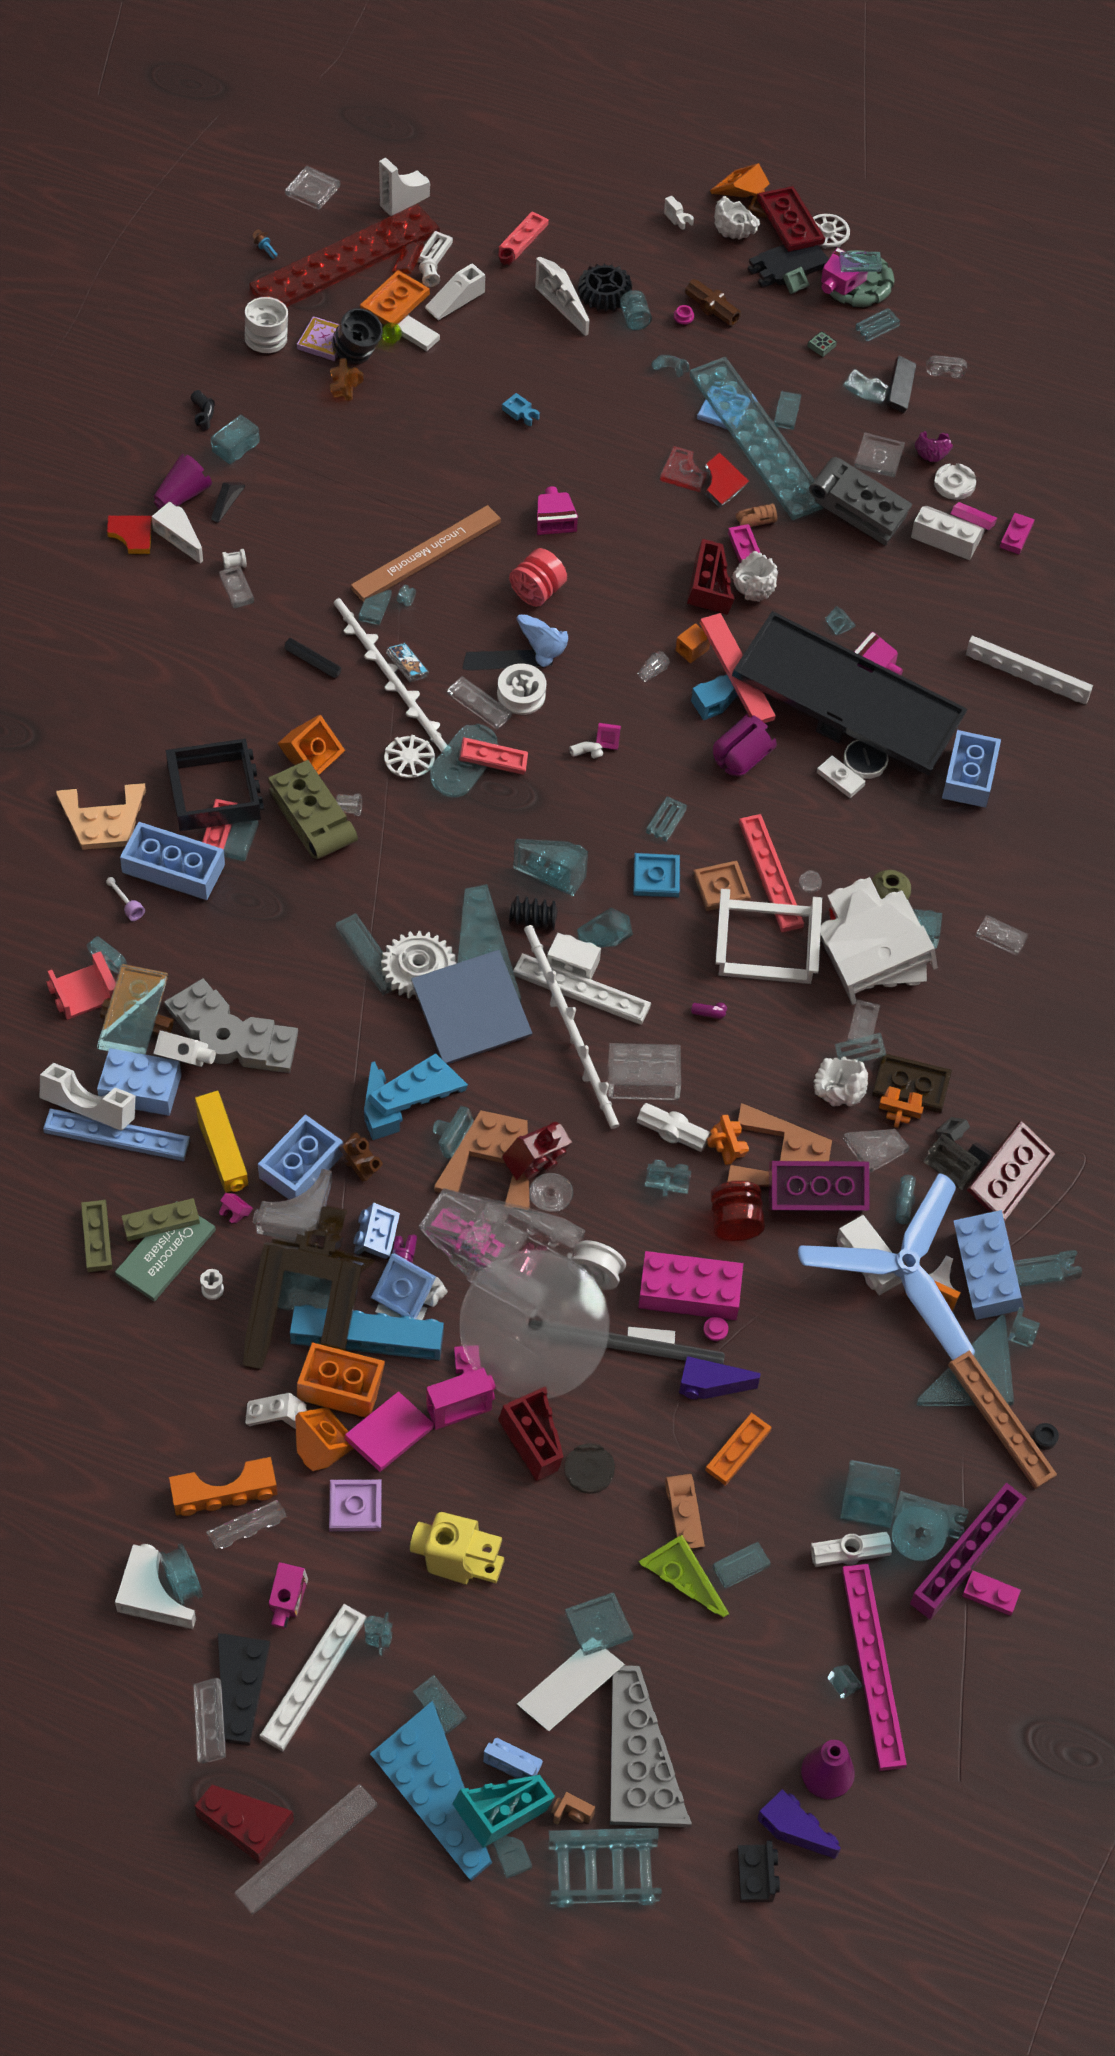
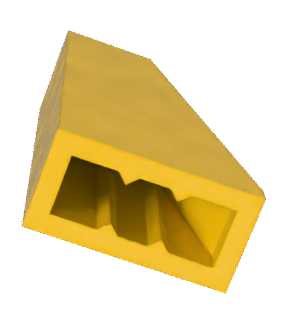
M219 1091L196 1097L198 1123L225 1193L240 1191L248 1186L247 1172Z

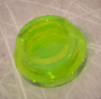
M387 323L382 329V337L388 343H396L402 336L401 327L396 323Z

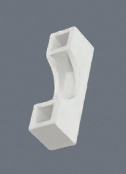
M55 1063L51 1064L40 1074V1098L121 1131L135 1119L136 1095L118 1088L112 1089L106 1096L94 1095L81 1086L73 1070Z

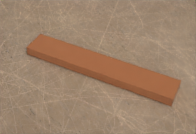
M969 1350L949 1362V1368L1036 1490L1055 1478L1057 1473Z

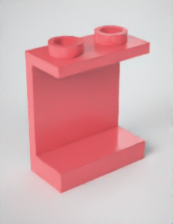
M101 951L92 954L93 965L59 978L55 977L53 970L48 971L49 981H46L48 990L51 995L55 993L57 997L55 999L56 1007L59 1013L64 1012L67 1020L102 1007L104 1000L107 998L114 999L117 984Z

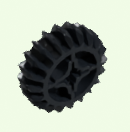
M604 262L601 266L596 263L595 267L589 266L588 270L583 271L579 278L578 291L580 299L584 301L585 305L589 304L590 309L596 307L597 311L604 309L606 312L608 309L614 311L616 307L621 309L623 304H627L632 294L633 285L630 275H627L626 270H621L620 266L614 267L613 263L608 266Z

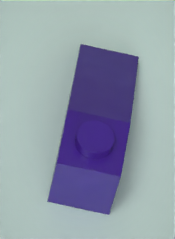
M687 1356L679 1394H684V1396L690 1399H707L757 1389L761 1373Z

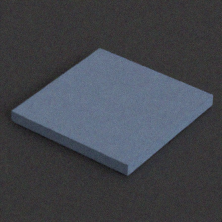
M500 950L411 978V983L440 1058L446 1064L532 1036L531 1028Z

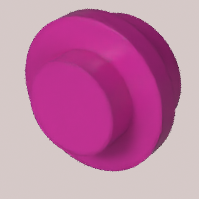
M681 305L675 310L674 319L679 324H689L694 320V313L691 307Z
M712 1317L705 1322L703 1330L706 1337L711 1341H720L727 1336L729 1328L724 1319Z

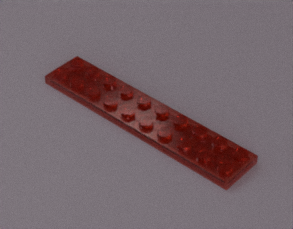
M417 203L249 283L250 290L257 298L271 297L278 299L288 307L429 239L434 231L440 233V227Z

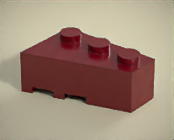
M546 1386L503 1405L498 1418L501 1426L536 1481L558 1472L564 1457L557 1428L554 1426L553 1412L549 1406Z
M211 1785L195 1805L197 1817L259 1864H261L294 1822L292 1810L215 1785Z

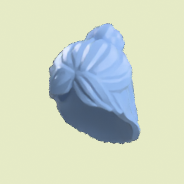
M525 614L517 616L516 619L520 628L535 650V659L542 667L548 666L552 663L553 658L564 652L568 642L567 631L562 632L556 628H550L543 621Z

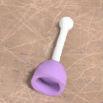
M113 877L107 878V885L112 886L126 903L124 908L126 916L131 921L140 919L145 913V908L141 903L136 900L129 901L115 884V879Z

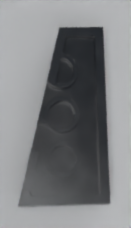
M218 1633L223 1741L250 1746L270 1641Z

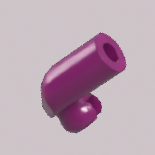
M720 1002L716 1003L715 1006L693 1003L691 1008L692 1014L715 1019L724 1018L727 1011V1006Z

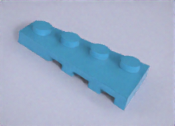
M435 1053L369 1095L368 1101L385 1116L408 1109L412 1104H424L438 1096L443 1098L449 1096L451 1092L458 1091L460 1093L466 1091L468 1084Z

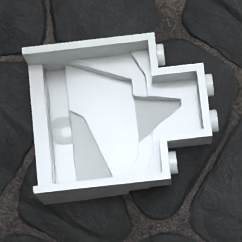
M869 877L867 879H859L844 889H836L828 895L829 904L836 919L827 920L821 924L820 939L852 1005L857 1003L855 993L929 961L933 969L938 968L935 948L924 926L920 925L902 890L889 893L885 898L881 899Z

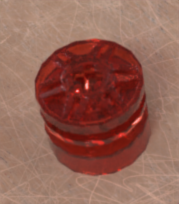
M730 1181L716 1186L711 1191V1208L714 1212L713 1229L714 1234L718 1238L727 1241H744L755 1238L764 1231V1213L761 1209L763 1204L762 1194L757 1184L748 1181Z

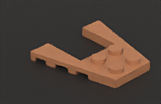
M741 1103L738 1121L743 1130L784 1137L780 1161H829L832 1140ZM730 1165L727 1191H732V1188L755 1190L757 1187H769L768 1171Z
M481 1110L435 1184L434 1192L458 1197L469 1156L505 1163L502 1158L503 1154L517 1137L528 1134L527 1120ZM512 1176L505 1202L506 1208L529 1212V1179L527 1180L524 1177L516 1181L514 1176Z

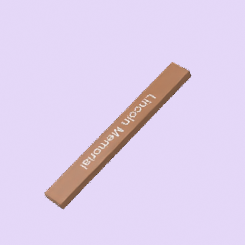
M487 505L351 584V590L365 603L500 524L501 518Z

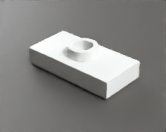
M831 756L817 768V773L849 798L865 786L866 781L834 756Z

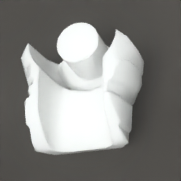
M436 1277L424 1301V1304L432 1307L448 1292L438 1277Z

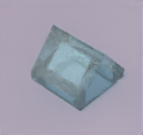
M837 606L825 619L837 635L855 627L854 622L846 612Z
M848 1665L833 1668L828 1676L829 1681L842 1699L862 1687V1684Z

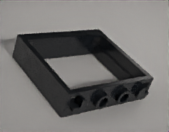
M246 738L165 750L179 832L261 820L260 810H264L263 798L257 795V793H261L259 780H254V777H257L255 763L251 764V760H254L253 750L248 749ZM242 759L250 798L249 803L186 812L178 769Z

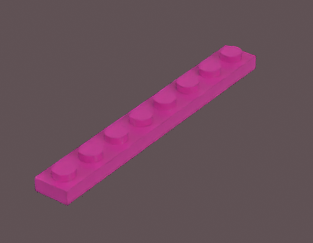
M869 1565L844 1566L842 1568V1575L879 1771L906 1768L907 1763Z

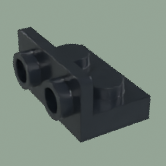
M766 1841L765 1845H738L740 1903L773 1902L775 1894L780 1892L779 1876H774V1866H778L777 1849H773L772 1841Z

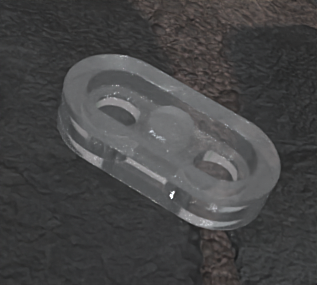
M932 356L926 361V371L932 376L961 378L967 373V362L962 358Z

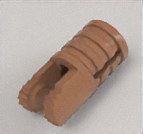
M772 503L737 512L736 519L740 525L749 524L750 527L777 522V512L775 505Z

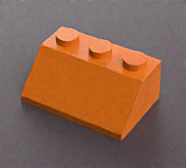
M312 1342L297 1382V1398L304 1402L366 1418L372 1413L385 1361Z

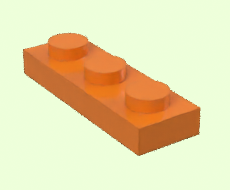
M751 1412L706 1466L705 1471L726 1486L771 1432L772 1427Z

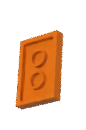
M397 270L360 304V308L372 312L382 324L393 329L430 295V288Z

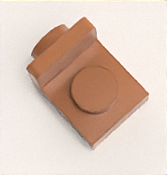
M566 1792L563 1799L558 1798L552 1808L551 1813L554 1814L553 1823L559 1825L564 1813L567 1812L569 1813L568 1816L579 1823L585 1821L590 1824L595 1814V1806Z

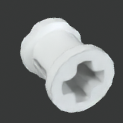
M430 259L421 262L419 270L423 274V284L426 287H434L439 284L440 276L436 272V262Z
M244 549L233 553L222 552L225 571L236 567L247 568Z
M208 1269L202 1273L200 1282L203 1296L210 1300L220 1298L224 1292L222 1275L215 1269Z

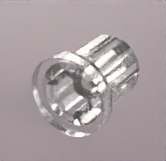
M361 793L337 795L336 801L344 813H353L354 816H360L362 811Z

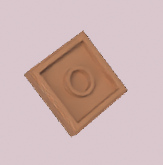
M737 861L695 869L693 871L706 911L720 908L721 889H730V900L750 901L751 896Z

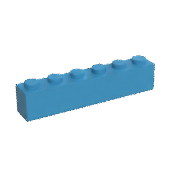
M311 1305L294 1306L290 1330L291 1344L311 1346L312 1342L320 1344L327 1308L319 1309ZM354 1310L346 1350L440 1360L444 1323L435 1319L417 1320L409 1316L399 1318L390 1317L384 1313L372 1315Z

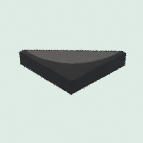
M224 482L222 484L211 520L220 522L245 488V484L240 482Z

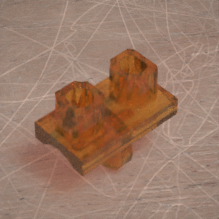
M346 358L340 359V366L331 368V378L336 383L330 384V390L334 397L344 395L347 401L353 400V387H357L364 381V374L358 368H348Z

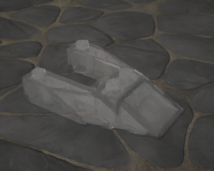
M443 1188L419 1225V1229L438 1249H441L450 1258V1262L467 1276V1280L471 1284L535 1319L547 1300L550 1288L510 1266L527 1238L569 1261L575 1254L574 1248L576 1244L583 1241L586 1231L558 1216L517 1204Z

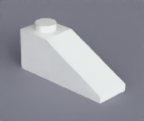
M168 502L152 516L153 531L197 562H203L202 546L186 513L181 507H176L171 502Z

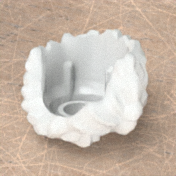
M726 196L717 201L714 218L719 233L724 237L738 238L739 240L747 238L749 234L753 235L756 233L760 221L740 201L732 202Z
M753 551L738 564L736 571L733 572L732 579L734 580V585L740 593L745 595L746 600L760 602V600L767 599L777 586V566L772 562V558L767 559L762 553Z
M842 1057L841 1060L838 1058L832 1060L831 1058H825L815 1074L816 1079L813 1081L815 1083V1095L829 1102L831 1106L846 1104L850 1107L860 1103V1100L864 1097L868 1085V1072L865 1069L864 1063L858 1062L856 1059L847 1060L846 1057Z

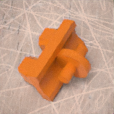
M889 1086L884 1097H881L879 1109L890 1111L887 1113L886 1118L895 1120L894 1127L898 1128L900 1122L909 1124L911 1117L921 1119L924 1108L922 1107L921 1094L910 1092L908 1102L906 1103L898 1100L901 1090Z
M722 1115L720 1122L710 1130L712 1135L707 1138V1143L709 1147L716 1148L718 1152H721L726 1165L732 1164L736 1158L744 1157L749 1151L747 1142L737 1141L736 1137H739L742 1130L740 1122L730 1121L728 1115Z

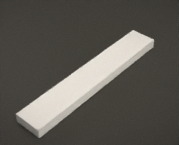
M522 953L513 970V976L550 990L542 970L538 969L537 959ZM549 964L552 971L556 972V981L562 995L642 1025L650 1009L651 1002Z
M343 1604L260 1734L261 1740L282 1752L284 1751L366 1621L365 1615Z

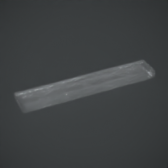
M359 1784L235 1892V1895L254 1915L378 1806V1803Z

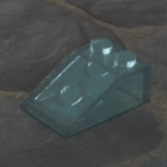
M516 839L514 842L513 868L571 896L575 895L587 875V850L580 845H574L567 841Z

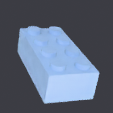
M138 822L120 856L122 873L205 900L208 899L225 866L224 849Z
M1002 1210L954 1220L976 1320L1025 1310Z

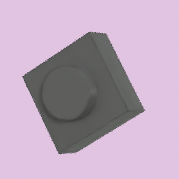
M951 1117L935 1132L939 1139L956 1141L963 1136V1133L970 1128V1125L966 1119Z

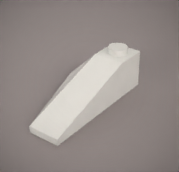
M538 257L536 261L535 288L585 336L588 335L589 318L566 271L561 269L555 262Z

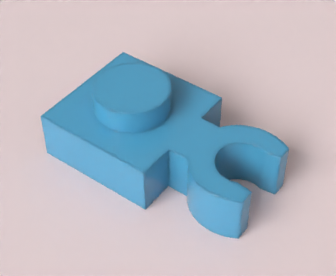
M517 393L502 404L504 412L516 420L522 417L524 423L528 426H532V418L530 417L536 420L540 418L539 411L531 409V403Z

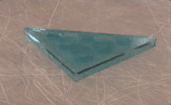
M1001 1315L972 1344V1347L975 1350L974 1357L1008 1405H1013L1014 1395L1006 1317ZM950 1368L917 1400V1406H976Z

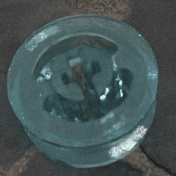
M181 1543L177 1545L178 1549L167 1554L161 1551L159 1556L177 1602L183 1606L185 1600L194 1596L200 1599L203 1597L192 1562Z

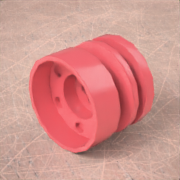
M538 548L527 556L524 562H521L509 574V581L515 593L524 602L538 607L542 606L553 593L565 584L567 573L561 561L553 553L546 549Z

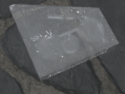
M896 1129L849 1132L843 1135V1140L859 1161L869 1162V1173L909 1150V1145Z

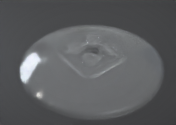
M545 1250L517 1251L489 1264L470 1285L462 1303L459 1320L462 1347L472 1368L477 1370L484 1367L487 1376H492L496 1390L514 1398L523 1397L546 1386L547 1398L552 1399L578 1387L599 1365L607 1347L610 1328L605 1298L592 1276L575 1261L558 1253ZM531 1317H538L542 1320V1328L540 1330L534 1331L530 1329L528 1321Z

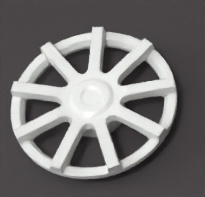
M819 214L813 217L814 221L822 217L823 223L820 225L816 222L825 237V243L819 245L823 249H826V247L839 248L849 239L850 228L841 217L833 214ZM826 217L835 218V220L833 222H828L826 220ZM838 221L844 224V226L836 228ZM847 230L846 235L837 233L840 231ZM835 237L841 238L842 240L837 241ZM830 238L833 243H827V240Z
M411 735L395 738L386 747L384 759L386 766L394 774L404 778H416L424 775L431 769L434 764L435 753L428 741ZM410 741L409 748H406L402 742ZM414 741L421 743L416 749H413ZM398 744L402 751L395 750L392 748ZM425 747H426V748L429 750V752H430V753H418L419 751H421V750L424 749ZM389 753L400 756L390 760L388 759ZM419 758H431L429 765ZM401 761L402 764L397 771L394 770L391 764ZM419 764L425 768L424 771L416 774L414 766ZM410 767L412 775L402 774L403 769Z

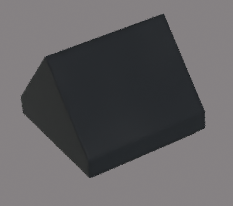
M974 1143L963 1161L981 1171L994 1153L980 1144Z

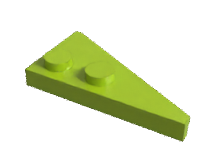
M683 1535L678 1536L639 1561L643 1567H647L666 1582L673 1584L692 1599H696L715 1614L723 1618L729 1615Z

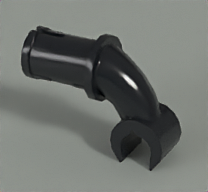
M196 390L191 394L190 399L201 408L202 413H198L194 420L196 426L200 425L201 430L206 431L211 426L210 420L214 414L215 401L207 398L200 390Z

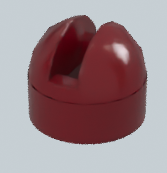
M503 248L499 251V260L503 265L514 263L515 254L512 248Z

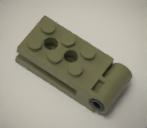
M309 760L268 778L271 786L269 794L312 858L320 859L358 841L357 833L352 823L347 820V816Z

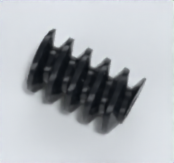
M516 895L511 903L509 924L515 918L516 924L520 925L524 919L526 926H529L533 921L535 928H538L542 922L544 929H547L550 923H552V928L555 930L558 913L556 902L553 900L549 907L547 906L546 899L542 901L541 905H538L537 898H534L532 904H529L528 897H525L523 902L520 903L519 896Z

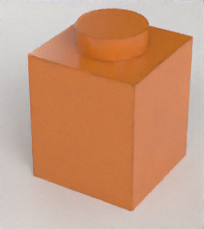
M695 623L677 637L675 651L689 663H692L709 650L710 642L704 630Z

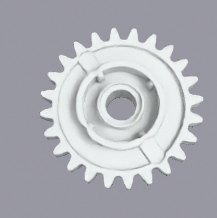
M418 931L416 936L409 932L407 938L401 934L400 941L393 939L392 946L387 945L386 952H383L381 968H383L382 976L386 977L385 983H391V990L398 988L399 995H402L404 992L407 993V998H410L413 994L416 995L411 978L456 964L455 954H452V947H446V940L438 942V935L430 938V932L425 936H422L421 931Z

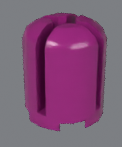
M746 714L715 741L712 748L713 756L721 769L727 766L725 769L726 773L734 777H741L746 775L776 748V739L771 740L765 731L768 726L755 715L750 718Z

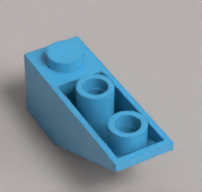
M728 675L718 676L712 681L700 683L692 689L691 702L702 719L706 720L723 713L738 694Z
M375 1061L371 1062L364 1107V1120L372 1140L400 1132V1122L403 1121L400 1111L384 1116L368 1101L369 1095L384 1086L386 1082L383 1070H378Z

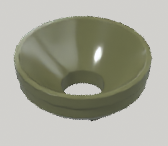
M888 869L878 872L873 877L872 882L881 899L885 898L889 893L902 890L906 899L909 900L911 883L903 873ZM895 878L899 884L890 886L886 883V879Z

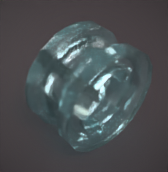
M403 585L398 593L397 602H404L405 606H410L415 598L416 589H409L408 585Z

